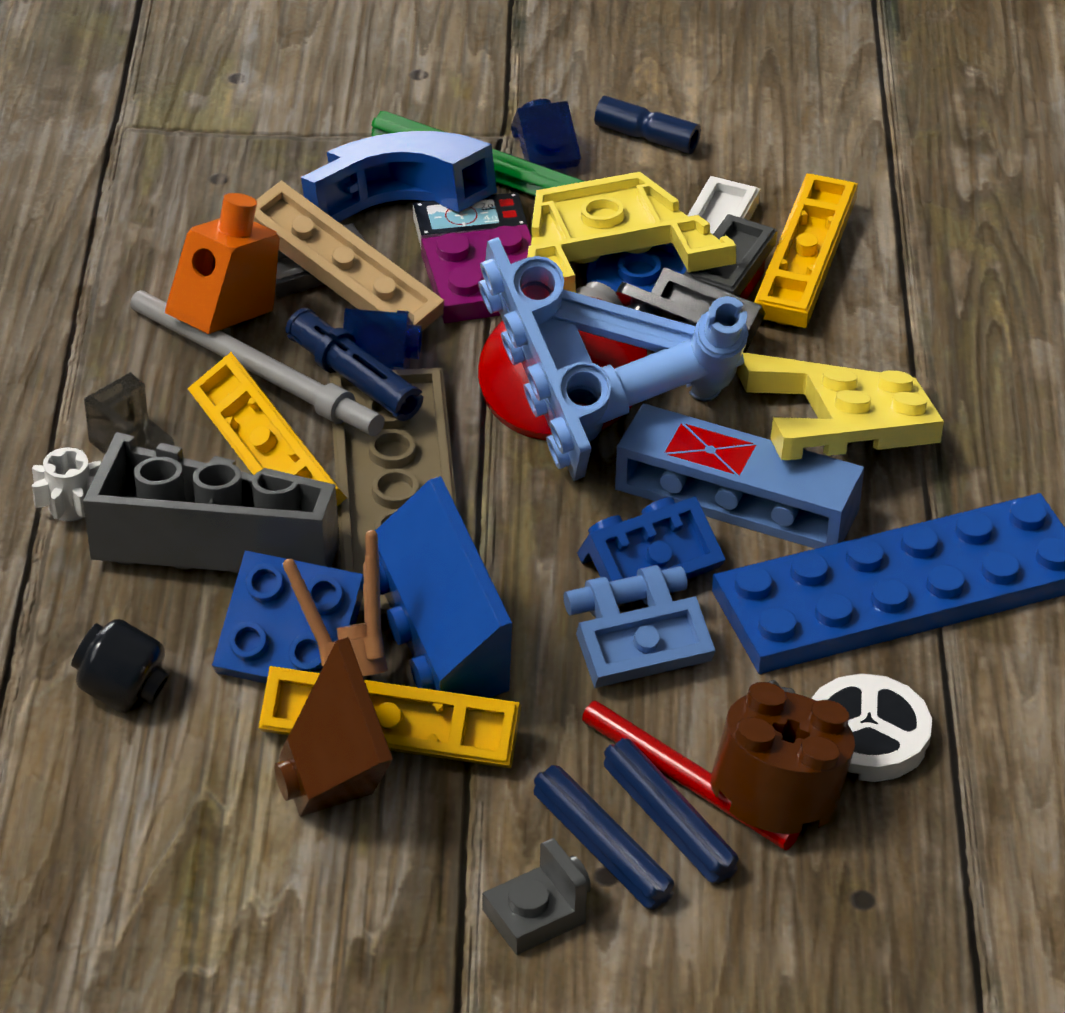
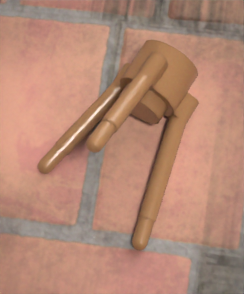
M374 530L367 531L365 535L366 554L365 562L363 563L365 623L336 628L338 640L349 637L363 676L388 671L381 633L378 534ZM290 558L286 559L283 562V568L317 641L321 665L324 666L336 641L331 640L295 561Z

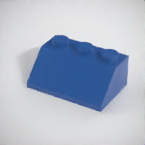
M442 477L430 479L375 530L378 534L380 595H385L391 608L387 610V618L396 643L398 645L407 643L413 656L409 663L416 687L490 698L509 691L512 621Z

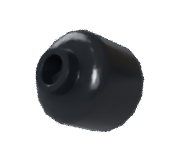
M121 619L112 620L104 627L98 623L94 624L83 638L71 662V666L78 670L76 676L78 687L122 713L134 709L141 700L152 705L161 693L170 675V672L161 668L165 657L164 646L155 638Z

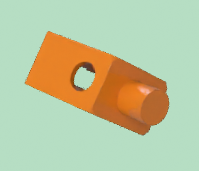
M241 193L225 194L220 218L194 226L189 230L166 304V314L207 334H211L273 310L280 238L276 231L254 221L257 201L253 197Z

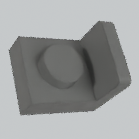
M551 838L540 844V867L483 892L482 910L514 953L519 955L586 923L587 893L591 890L590 879L582 862L574 855L569 857L558 842Z

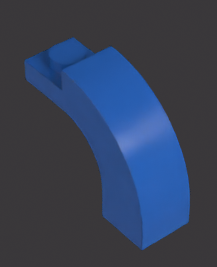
M438 131L389 133L344 144L327 152L328 164L301 177L304 197L338 222L371 206L398 200L436 201L443 207L460 212L497 192L492 144L466 135Z

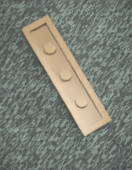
M282 180L256 199L257 207L254 221L276 231L280 238L279 251L404 344H408L443 314L444 299Z

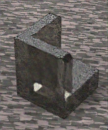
M131 372L84 398L88 439L102 453L106 454L116 432L135 436L137 447L156 451V447L160 443L175 446L174 439L148 419L145 384Z

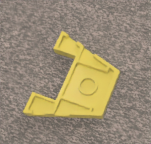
M641 172L536 190L531 226L532 240L531 246L528 248L527 258L541 256L557 263L563 272L564 290L576 293L575 274L569 264L571 261L590 263L603 255L625 251L634 254L644 253L653 246L668 243L674 245L688 273L736 264V244L732 239L725 235L719 240L710 233L709 222L699 215L688 217L679 210L678 199Z
M743 353L744 364L737 367V375L746 392L804 394L818 419L773 417L770 439L781 460L802 459L803 448L824 446L823 453L827 456L846 454L848 443L874 440L873 448L876 450L941 443L944 424L942 417L917 379L905 372L894 370L874 372L752 353Z

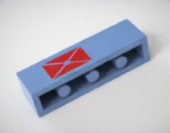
M643 403L617 445L615 490L652 501L673 497L676 503L696 496L706 517L816 549L844 541L860 508L864 467L804 449L802 459L781 460L772 441L769 439Z

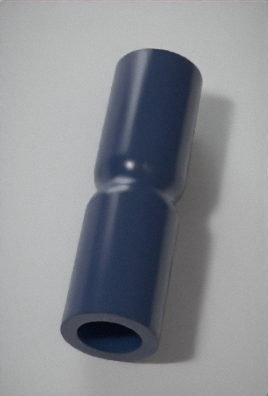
M605 95L598 102L594 116V122L597 126L636 138L644 137L649 142L687 154L694 152L701 134L700 124L661 112H650L645 107Z

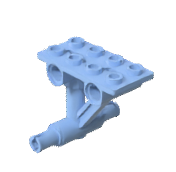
M499 237L487 241L486 258L484 262L480 263L484 280L478 282L482 298L491 314L499 311L507 330L501 333L505 351L513 365L522 363L529 383L523 385L529 406L536 417L544 414L552 432V435L546 437L551 456L558 469L568 468L573 481L585 477L591 453L590 441L594 440L601 432L603 423L628 414L629 407L685 384L686 387L692 386L689 394L693 398L700 401L713 400L723 388L730 384L737 367L744 364L743 351L748 338L746 326L747 311L740 313L744 305L735 297L725 296L715 300L709 307V311L700 317L696 326L564 290L563 272L554 261L546 257L534 256L511 264ZM578 330L651 350L655 353L615 369L610 364L601 368L592 363ZM574 402H582L588 406L577 405Z

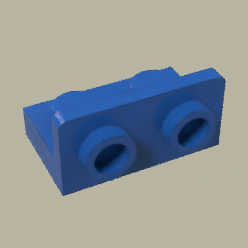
M696 496L677 503L673 497L657 500L642 509V515L625 521L622 520L620 515L603 519L588 529L589 535L577 552L582 564L593 561L599 576L606 577L609 582L637 576L638 569L658 565L661 570L682 566L687 579L720 568L726 560Z

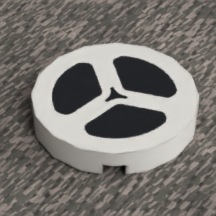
M861 673L838 677L820 687L811 698L816 701H835L844 706L849 712L848 725L854 735L855 749L848 772L858 773V780L878 782L899 778L917 768L925 757V751L930 744L932 717L925 701L909 686L887 676Z

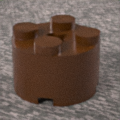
M757 682L752 684L747 695L733 703L726 717L710 778L711 789L715 796L718 797L719 791H721L731 801L729 809L731 814L746 824L770 832L782 834L801 833L804 823L820 820L818 828L829 823L835 815L855 749L854 735L848 725L849 712L844 706L835 701H816L803 695L785 692L781 687L773 683Z

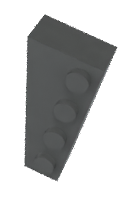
M119 432L115 433L83 500L91 560L113 561L124 565L137 563L172 566L184 570L196 568L231 571L238 574L245 550L331 567L340 544L335 484L264 468L253 475L241 472L236 466L235 460L214 456L209 463L183 458V449L181 447L160 443L156 447V451L137 447L135 436Z

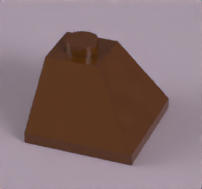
M349 637L335 642L279 756L280 762L275 763L274 766L276 780L283 798L286 801L294 799L300 817L372 795L393 760Z

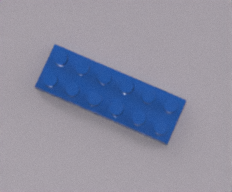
M1038 493L713 574L712 592L758 674L1064 596L1065 527L1042 494Z

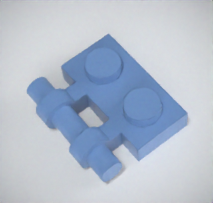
M658 565L638 569L637 576L610 582L606 577L586 580L585 587L564 592V605L569 616L590 611L596 618L580 622L576 631V636L594 688L712 661L716 650L696 596L672 601L670 593L687 589V576L682 566L661 570ZM642 600L648 605L646 608L620 613L618 608L620 604Z

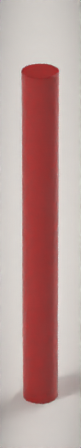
M592 701L586 707L582 721L615 743L622 738L632 740L662 773L783 850H789L796 842L799 833L782 834L762 830L746 824L729 812L731 801L721 791H719L718 797L715 796L710 784L711 773L598 701Z

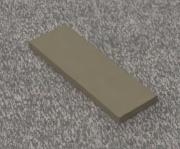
M443 368L392 370L422 391V406L407 421L396 419L392 413L361 392L337 372L329 373L330 383H334L351 392L356 402L381 414L385 421L383 429L376 436H370L346 422L341 424L332 422L335 480L338 487L347 497L346 500L337 506L341 570L363 574V563L365 562L366 554L365 535L367 531H375L428 480L441 476L457 508ZM383 594L380 595L381 629H390L387 610L391 608ZM364 597L361 602L356 624L365 623Z

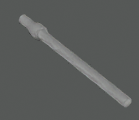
M143 290L137 291L132 296L130 306L134 311L223 358L232 352L246 370L314 405L318 415L333 423L341 424L346 422L370 436L378 435L383 429L384 417L356 402L354 395L334 383L323 385L220 330L207 334L166 314L167 303Z

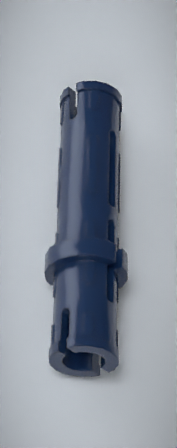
M301 308L290 317L285 328L286 333L289 334L287 337L313 354L315 362L323 370L329 373L337 372L400 421L411 419L419 411L423 403L422 391L356 345V339L350 332L343 328H333L309 308Z

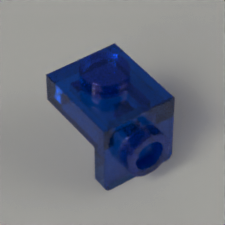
M537 99L524 104L521 108H517L511 124V132L514 138L519 137L525 160L553 170L579 165L581 155L568 101L551 103L549 99Z
M345 308L343 329L355 337L356 345L385 364L389 369H410V359L420 358L422 326L414 325V315L409 311L397 310L396 313Z

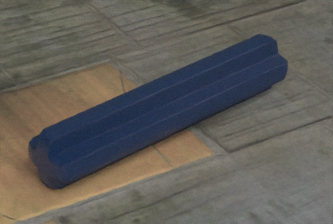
M622 738L616 744H610L604 751L606 757L604 767L710 883L720 884L726 878H732L738 870L737 862L739 858L736 852L632 740Z
M551 765L545 772H539L534 778V795L644 907L655 910L662 903H666L672 898L674 894L672 890L674 886L673 878L563 768Z

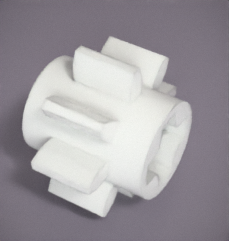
M59 448L50 452L45 457L43 466L33 465L32 467L34 481L32 490L35 507L48 506L53 518L62 521H75L84 518L83 500L100 467L101 461L88 463V458L83 450L76 448Z

